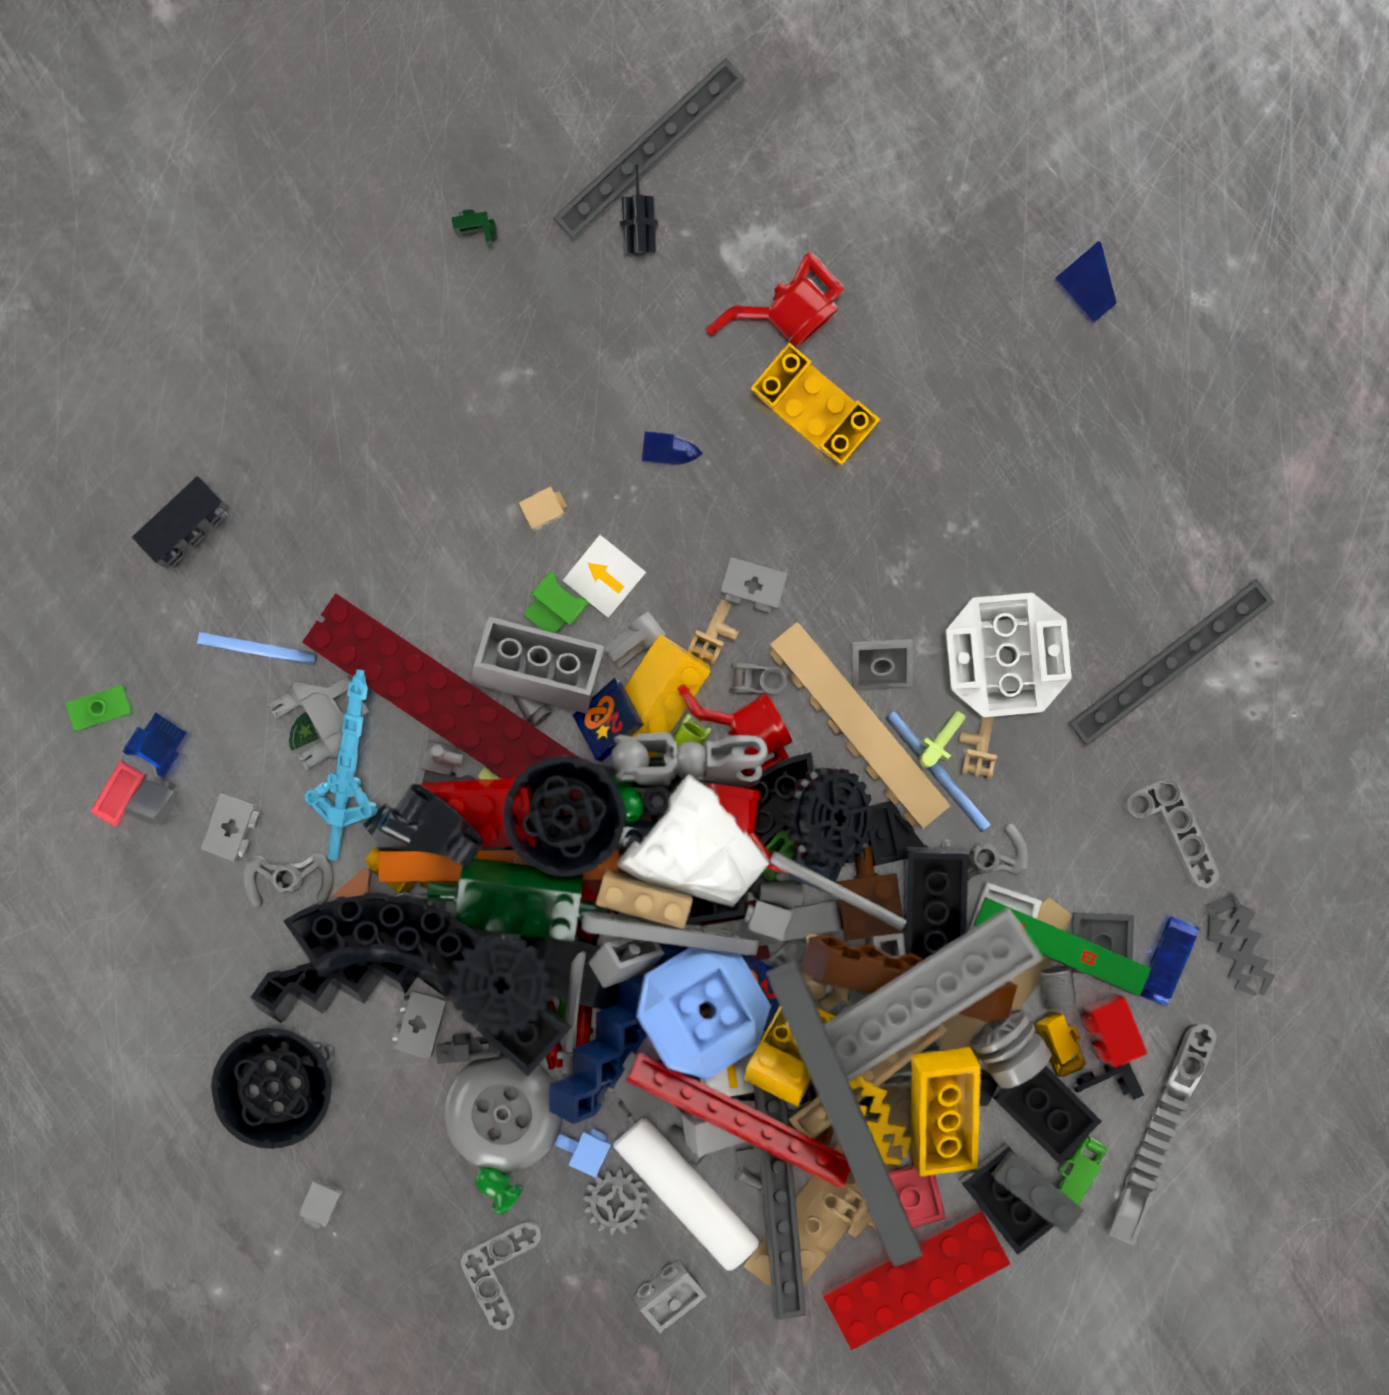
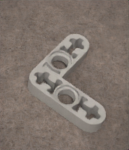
M533 1221L521 1222L468 1249L461 1258L462 1270L489 1324L496 1330L509 1328L514 1321L515 1312L494 1268L538 1245L542 1232L539 1225ZM527 1227L529 1231L534 1229L536 1234L533 1236V1242L529 1243L527 1239L518 1242V1246L521 1249L515 1250L514 1241L508 1235L514 1233V1238H517L523 1234L522 1228ZM504 1240L509 1244L510 1251L506 1256L500 1257L495 1255L493 1244L496 1241ZM470 1254H473L475 1258H482V1261L479 1263L482 1273L486 1269L490 1273L481 1276L476 1282L472 1277L478 1275L475 1267H468L466 1264L470 1260ZM489 1280L496 1285V1293L493 1296L485 1297L480 1293L479 1286L483 1281ZM501 1296L503 1301L498 1302V1305L502 1312L506 1310L509 1312V1315L506 1317L507 1322L495 1321L493 1317L497 1312L494 1305L487 1308L485 1303L494 1302Z

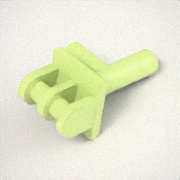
M956 711L943 730L937 734L934 742L928 738L922 740L920 744L926 747V749L919 757L920 766L929 768L935 765L939 758L943 761L949 759L951 755L943 749L966 719L965 715Z

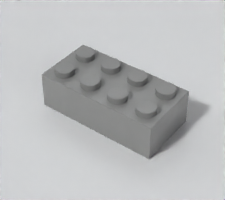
M488 616L473 665L471 684L587 714L601 667L604 646Z

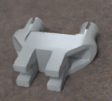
M349 676L328 688L293 682L288 692L268 702V706L272 710L282 705L272 712L276 719L299 705L304 707L321 736L320 742L298 753L301 761L313 756L302 763L307 771L328 757L331 759L338 758L343 736V718L347 710L343 712L336 699L347 693L348 684L352 681ZM364 701L362 706V717L371 712Z

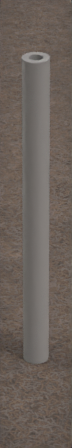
M777 852L772 854L770 863L899 930L904 928L906 919Z

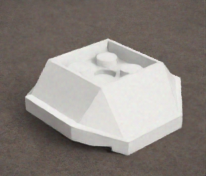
M1034 593L972 598L946 629L951 690L983 718L1044 712L1072 679L1066 618L1052 609ZM1003 647H1009L1015 653V659L1010 664L1003 663L999 658V652Z

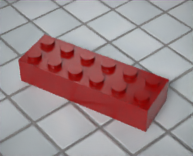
M980 1207L919 1239L918 1242L923 1253L922 1257L894 1267L888 1256L822 1292L823 1298L851 1350L1011 1264Z

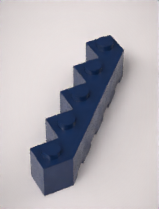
M658 942L665 954L651 970L686 950L688 946ZM644 974L619 982L618 1004L596 1012L595 1040L573 1048L572 1076L550 1084L549 1111L572 1124L597 1115L602 1107L599 1101L608 1087L614 1088L625 1071V1068L622 1066L631 1051L637 1052L647 1036L636 1017Z

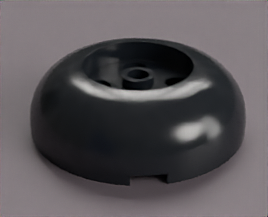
M575 756L548 757L527 767L511 785L503 810L504 828L512 848L526 863L528 862L550 875H580L604 863L617 847L625 826L624 801L614 780L595 763ZM528 785L531 788L532 799L530 811L526 813L523 820V829L528 835L536 836L535 846H531L526 838L523 841L521 840L515 827L519 823L517 813L513 814L514 797L518 796L520 788ZM572 789H579L582 791L583 796L579 800H574L570 797L569 792ZM543 796L551 797L553 805L548 808L543 807L540 799ZM566 808L567 811H571V814L564 816L561 814L560 809ZM587 817L591 825L585 829L581 828L578 825L579 818ZM528 818H530V823H531V825H532V828L529 826V824H528V822H527V819H528ZM555 824L561 828L562 832L560 835L554 836L549 833V827Z
M264 1028L249 1032L232 1042L217 1061L211 1081L214 1109L223 1126L238 1140L250 1146L275 1149L294 1145L315 1131L328 1111L332 1096V1079L329 1067L318 1048L298 1033L280 1028ZM281 1042H288V1051H275L280 1048ZM267 1045L271 1051L264 1052L262 1046ZM309 1055L314 1067L303 1065L302 1057ZM266 1060H273L275 1062L276 1069L274 1072L268 1073L264 1070ZM291 1077H297L301 1081L300 1087L296 1090L291 1089L288 1085ZM273 1081L279 1084L277 1092H271L269 1089V1084ZM249 1085H256L259 1088L257 1097H250L247 1094V1087ZM274 1102H281L283 1104L284 1110L281 1114H274L272 1112L271 1106Z

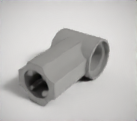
M649 611L627 627V631L615 638L604 648L619 669L643 650L647 651L650 649L659 634L666 636V633Z

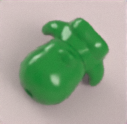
M612 776L611 778L618 786L624 801L625 822L632 823L639 820L644 812L641 801L642 793L633 788L632 781L619 782L614 779L615 776Z
M481 1168L475 1177L476 1188L482 1194L493 1199L492 1208L496 1209L495 1214L497 1215L507 1213L523 1191L521 1187L510 1184L508 1175L494 1168Z

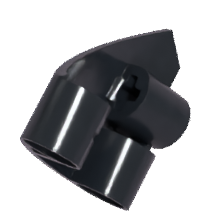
M412 784L395 809L391 807L372 833L378 851L404 850L433 853L450 857L454 862L462 866H468L484 844L482 837L458 811L439 796L419 784Z

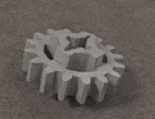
M618 1169L616 1176H612L610 1170H606V1178L602 1179L599 1175L596 1176V1186L588 1184L587 1189L592 1192V1195L584 1196V1201L590 1202V1206H587L584 1211L585 1213H593L589 1221L591 1224L597 1221L600 1222L599 1231L602 1232L607 1226L610 1227V1235H614L616 1228H620L621 1232L626 1234L627 1225L636 1229L637 1223L635 1219L644 1220L645 1215L640 1210L648 1208L649 1203L642 1201V1198L646 1197L648 1192L639 1191L643 1182L639 1180L634 1183L632 1181V1172L627 1177H623L622 1169ZM613 1182V1186L610 1191H608L606 1194H598L599 1190L603 1186ZM624 1184L633 1190L636 1198L629 1197L623 1190ZM618 1188L619 1198L625 1204H620L616 1215H614L613 1205L608 1202V1199H613ZM597 1206L604 1207L608 1212V1220L599 1213ZM626 1210H634L630 1217L619 1221L620 1215Z

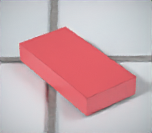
M119 760L90 813L118 827L124 816L123 811L126 805L139 790L147 775Z

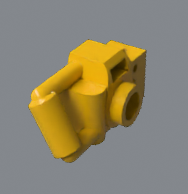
M1050 1013L1035 1024L1039 1035L1051 1050L1049 1062L1052 1064L1057 1076L1063 1078L1083 1069L1086 1062L1078 1044L1080 1039L1076 1026L1067 1025L1064 1014ZM1074 1056L1076 1057V1059H1074V1060H1072V1061H1070V1062H1067V1061L1070 1060L1072 1057H1074Z

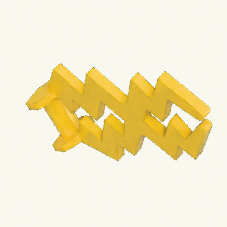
M861 1074L849 1083L852 1090L860 1085L862 1086L860 1096H873L869 1112L880 1113L877 1122H866L884 1164H901V1158L887 1155L890 1141L882 1140L883 1135L894 1134L892 1147L902 1145L903 1158L907 1157L912 1137L903 1135L906 1125L887 1123L891 1105L882 1103L887 1091L866 1081ZM859 1105L865 1117L867 1106Z

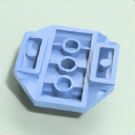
M689 947L644 974L636 1017L667 1069L702 1079H709L757 1049L771 1005L741 954ZM703 1002L707 1003L711 1008V1015L708 1019L702 1018L699 1014V1007Z

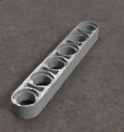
M595 911L585 912L582 923L583 930L596 934L744 955L757 954L759 937L743 932L686 924L684 929L644 918Z

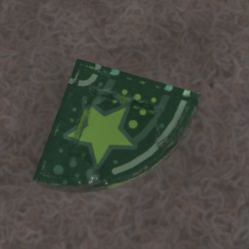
M307 712L300 715L291 728L289 736L291 751L320 739Z

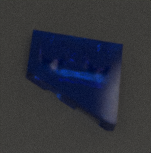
M1100 241L1096 242L1054 279L1093 324L1117 304Z

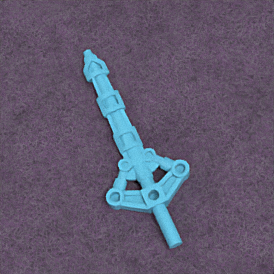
M359 669L356 670L353 680L348 684L347 696H349L347 713H344L343 736L338 753L336 772L329 774L325 783L322 782L317 788L307 791L304 796L306 803L319 813L326 821V824L332 825L327 858L330 860H339L343 827L373 817L378 811L377 805L374 802H370L360 788L361 780L355 777L358 742L363 724V717L361 716L363 700H366L368 690L364 670ZM331 791L335 794V803L325 796L327 792ZM356 796L355 799L359 806L347 807L349 797Z

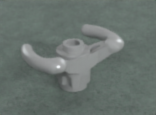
M1006 825L1005 832L1015 846L1016 858L1013 860L1001 855L992 844H978L969 853L968 870L972 867L975 871L968 873V881L973 876L1000 869L1009 871L1013 875H1020L1026 871L1028 863L1027 847L1022 835L1014 825ZM944 840L940 848H952V844L949 840ZM982 852L989 856V861L986 864L978 861V856H981L980 853ZM1002 860L1006 862V865L999 864V861Z
M314 852L302 863L272 865L265 861L263 857L254 856L248 859L244 871L246 894L254 907H260L262 899L257 892L255 884V874L257 872L270 879V883L275 886L276 891L283 894L297 891L302 885L303 878L318 868L321 870L322 881L317 900L319 903H325L332 890V867L327 856L320 852ZM308 866L303 872L299 869ZM267 869H269V870H274V871H273L272 874H271L270 872L267 871ZM288 873V875L293 876V882L286 884L283 881L284 874Z

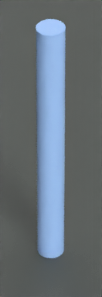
M199 632L197 644L315 665L317 653Z

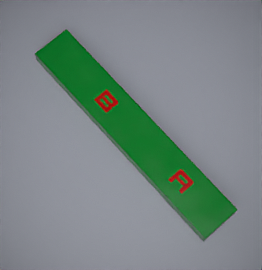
M985 897L973 926H979L1008 906ZM1009 907L1043 956L1137 997L1141 995L1151 968Z

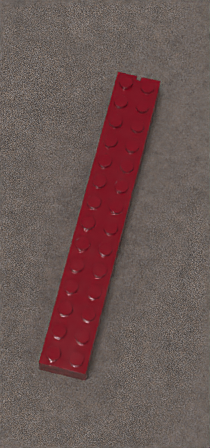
M337 593L334 594L321 613V616L325 618L323 623L317 620L302 641L303 644L352 677L356 674L357 669L364 670L367 687L503 779L517 778L527 767L548 757L562 755L578 757ZM572 789L569 792L570 797L574 800H579L583 796L582 791L579 789ZM543 796L540 799V803L548 808L553 805V799ZM566 808L560 809L561 814L564 816L571 814V811H567ZM644 810L642 817L637 821L652 822V818ZM656 816L657 822L661 820L662 816ZM581 817L578 820V825L585 829L591 825V822L587 817Z

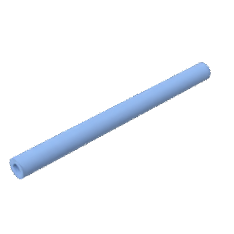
M893 711L885 719L919 758L926 747L920 744L921 741L899 715ZM938 762L928 768L981 832L991 825Z

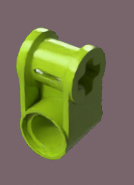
M687 714L673 735V741L677 742V746L689 741L700 743L703 746L712 729H705L691 720V715Z

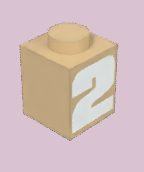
M551 486L519 502L533 532L565 516L562 509L567 507L560 491L554 493Z

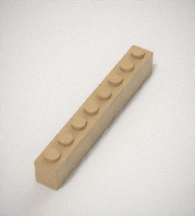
M798 621L769 645L773 649L769 653L773 660L780 667L783 664L787 666L792 672L788 676L789 679L799 690L802 687L807 690L811 695L807 700L818 713L823 710L830 718L826 722L837 736L842 733L849 741L845 745L856 759L861 756L868 765L864 769L875 782L880 779L885 784L887 789L883 792L894 805L900 802L905 808L906 812L903 813V816L913 828L919 825L921 829H924L951 806Z

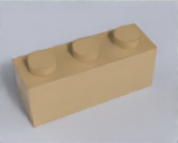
M605 869L596 905L684 929L692 903V895L641 882L632 875Z

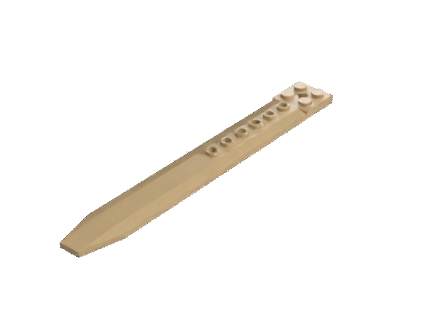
M1048 897L1042 902L1037 919L1066 931L1073 915ZM1042 955L1043 959L1010 980L1018 985L1011 1010L1020 1009L1041 982L1040 971L1050 967L1053 962L1052 959ZM958 1014L944 1021L943 1023L949 1030L940 1036V1050L936 1051L970 1047L977 1061H979V1054L972 1048L971 1040L975 1033L987 1022ZM897 1087L882 1088L887 1091L884 1104L891 1105L887 1123L906 1125L903 1135L910 1136L911 1087L908 1089H899ZM865 1118L866 1121H875V1122H877V1120H878V1119H868V1118ZM884 1134L882 1140L890 1141L887 1155L901 1158L902 1160V1145L892 1147L894 1134ZM838 1142L833 1149L844 1154L840 1142ZM885 1164L888 1171L894 1170L898 1165ZM852 1170L842 1189L812 1175L795 1197L803 1286L850 1227L849 1223L831 1211L839 1207L841 1204L839 1200L847 1195L848 1191L846 1189L848 1186L862 1195ZM766 1234L759 1243V1246L744 1262L743 1266L771 1288Z

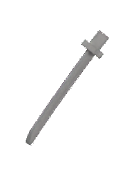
M585 952L579 953L571 966L565 1020L572 1028L564 1036L563 1050L557 1053V1058L563 1059L562 1072L565 1074H572L573 1048L576 1047L577 1019Z

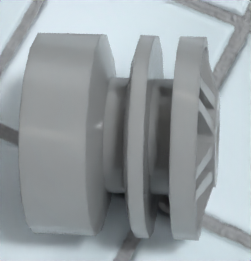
M1012 1009L1007 1019L995 1020L994 1023L987 1022L975 1033L971 1040L972 1048L979 1054L980 1060L988 1064L989 1073L1001 1088H1011L1031 1079L1047 1065L1051 1058V1050L1040 1035L1034 1034L1035 1027L1033 1023L1028 1021L1027 1014L1021 1009Z

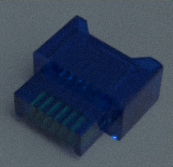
M155 713L145 729L140 726L137 727L122 752L131 756L139 755L156 767L158 776L168 779L184 755L178 749L189 733L159 713Z

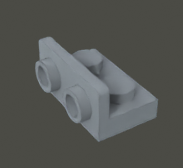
M680 1260L666 1266L661 1274L649 1283L642 1285L637 1293L633 1295L639 1310L659 1333L663 1332L707 1297L704 1290L687 1272Z

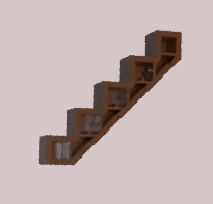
M828 934L809 937L801 971L810 975L811 979L819 984L846 988L862 994H872L924 961V959L915 954L891 956L873 944L851 947ZM1009 980L957 1014L980 1019L988 1023L1007 1019L1011 1012L1018 985Z

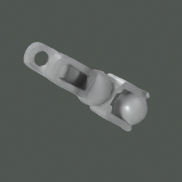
M666 732L640 733L637 737L616 736L614 741L618 745L612 751L611 762L614 770L618 773L614 779L619 782L635 781L639 785L666 787L670 785L671 779H675L676 773L681 778H686L689 775L693 779L699 778L704 774V780L716 781L721 785L751 788L756 786L761 779L762 769L760 765L764 763L768 749L763 739L756 736L735 735L724 738L721 741H707L704 748L700 743L692 741L684 742L677 746V742L673 741L672 735ZM753 747L759 753L755 756L744 755V750ZM648 752L663 753L665 755L663 763L666 766L648 767ZM750 769L754 775L746 777L740 773V770Z

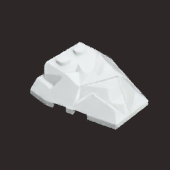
M689 775L671 795L670 809L641 844L634 841L617 862L619 868L641 882L690 894L731 907L738 902L769 864V860L747 833L743 834L735 824V818L730 812L727 813L718 803V797L715 793Z

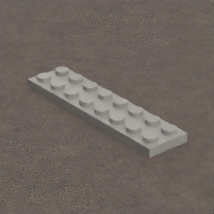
M1009 907L824 1024L849 1082L1043 959L1042 954Z

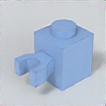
M592 1128L590 1132L584 1130L579 1141L560 1132L555 1146L573 1153L568 1164L569 1166L596 1178L611 1142L606 1140L607 1134Z

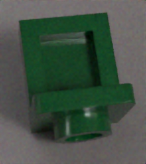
M474 209L462 210L457 212L458 216L452 217L455 234L484 229L487 246L493 245L492 237L497 236L495 219H489L487 211L475 213Z

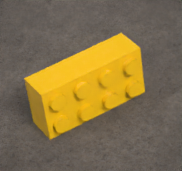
M970 1047L912 1054L910 1133L912 1139L910 1142V1158L919 1176L978 1169L980 1064Z

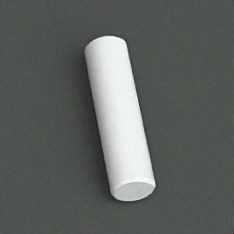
M641 1117L613 1143V1148L726 1271H732L738 1267L759 1246L757 1236L647 1117Z

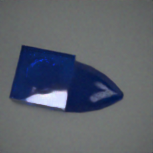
M645 431L642 462L681 465L702 456L703 452L694 443L685 438L675 436L674 434Z

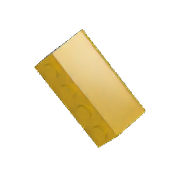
M659 634L615 700L613 714L617 711L619 712L615 727L622 720V730L614 734L610 728L608 740L604 737L601 739L614 749L618 745L614 738L619 735L637 737L640 733L666 732L670 734L687 708L677 688L685 684L694 697L710 674V665L662 634ZM648 752L649 757H655L657 752Z

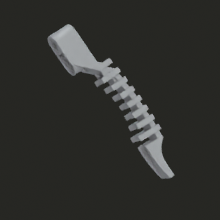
M1209 1025L1192 1026L1185 1033L1170 1075L1162 1086L1164 1090L1162 1094H1159L1157 1106L1153 1108L1151 1113L1153 1115L1152 1119L1147 1123L1146 1134L1141 1138V1147L1137 1149L1135 1154L1137 1157L1131 1164V1173L1125 1180L1126 1186L1122 1190L1119 1206L1107 1235L1108 1237L1122 1241L1130 1246H1134L1153 1199L1149 1194L1155 1191L1159 1184L1154 1180L1161 1176L1162 1170L1159 1167L1165 1164L1167 1157L1164 1154L1170 1150L1172 1145L1169 1141L1175 1137L1177 1130H1174L1175 1126L1179 1125L1183 1118L1180 1117L1181 1111L1187 1110V1100L1191 1097L1205 1072L1215 1046L1216 1033ZM1203 1032V1038L1207 1039L1206 1043L1197 1045L1198 1039L1194 1035ZM1187 1058L1193 1059L1196 1063V1071L1192 1075L1187 1074L1183 1069V1062Z

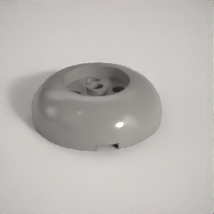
M502 1052L496 1058L476 1059L470 1062L454 1078L445 1098L444 1122L453 1146L461 1156L479 1168H494L502 1173L519 1171L541 1160L556 1142L563 1122L561 1117L549 1111L550 1084L555 1082L553 1077L540 1064L527 1076ZM509 1087L514 1088L517 1091V1097L514 1100L506 1099L504 1096L505 1089ZM481 1099H485L489 1103V1109L486 1112H480L477 1109V1102ZM504 1108L507 1110L508 1117L506 1119L497 1116L499 1109ZM520 1115H525L529 1119V1124L525 1128H520L516 1124V1118ZM492 1127H497L501 1131V1137L497 1140L491 1139L488 1135V1131Z

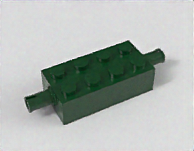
M474 858L468 866H462L460 882L457 881V884L429 880L427 899L454 902V905H457L455 918L471 929L574 942L577 921L584 918L585 912L609 913V908L598 906L596 902L583 901V897H581L583 874L555 876L544 873L543 870L530 865Z

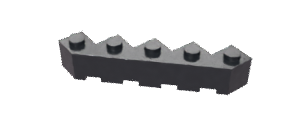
M365 962L341 968L321 978L313 965L307 963L299 965L295 969L282 972L277 970L267 973L250 998L257 1009L282 1023L298 999L323 1014L339 989L364 1004L380 980L406 994L420 973L398 964Z

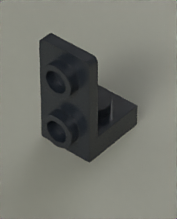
M1129 1062L1115 1068L1106 1063L1103 1065L1104 1071L1095 1075L1092 1071L1084 1073L1076 1078L1078 1083L1072 1085L1074 1091L1078 1093L1119 1074L1120 1078L1116 1082L1123 1096L1129 1095L1132 1100L1144 1096Z

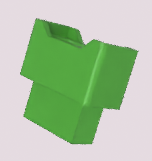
M549 571L531 593L536 599L523 615L540 629L557 634L565 623L572 626L590 603L585 598H574L557 584L556 575Z

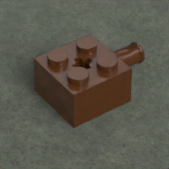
M872 846L864 847L865 860L862 859V854L854 855L857 876H854L852 880L838 881L836 883L865 899L872 898L873 903H878L879 906L903 918L897 873L878 876V873L874 872ZM838 898L844 941L905 933V927L899 930L874 916H869L868 913Z

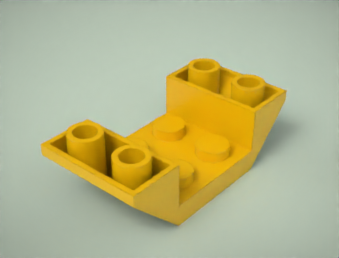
M788 343L750 389L776 415L814 447L840 465H843L880 421V418L858 400L855 402L813 367L810 359L792 344Z

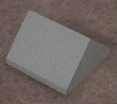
M912 639L851 643L854 690L913 687Z

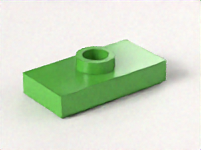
M124 685L65 703L74 731L132 714Z

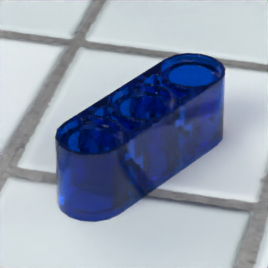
M1172 915L1169 917L1148 967L1151 970L1140 995L1141 997L1164 1007L1168 1005L1197 938L1198 926Z

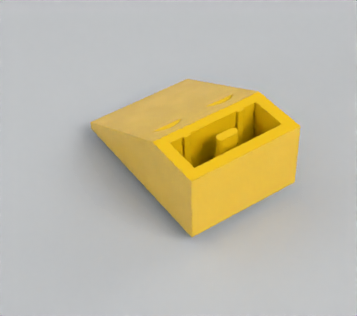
M779 1006L747 1066L744 1080L798 1107L812 1078L783 1011ZM817 1007L824 1024L836 1017Z

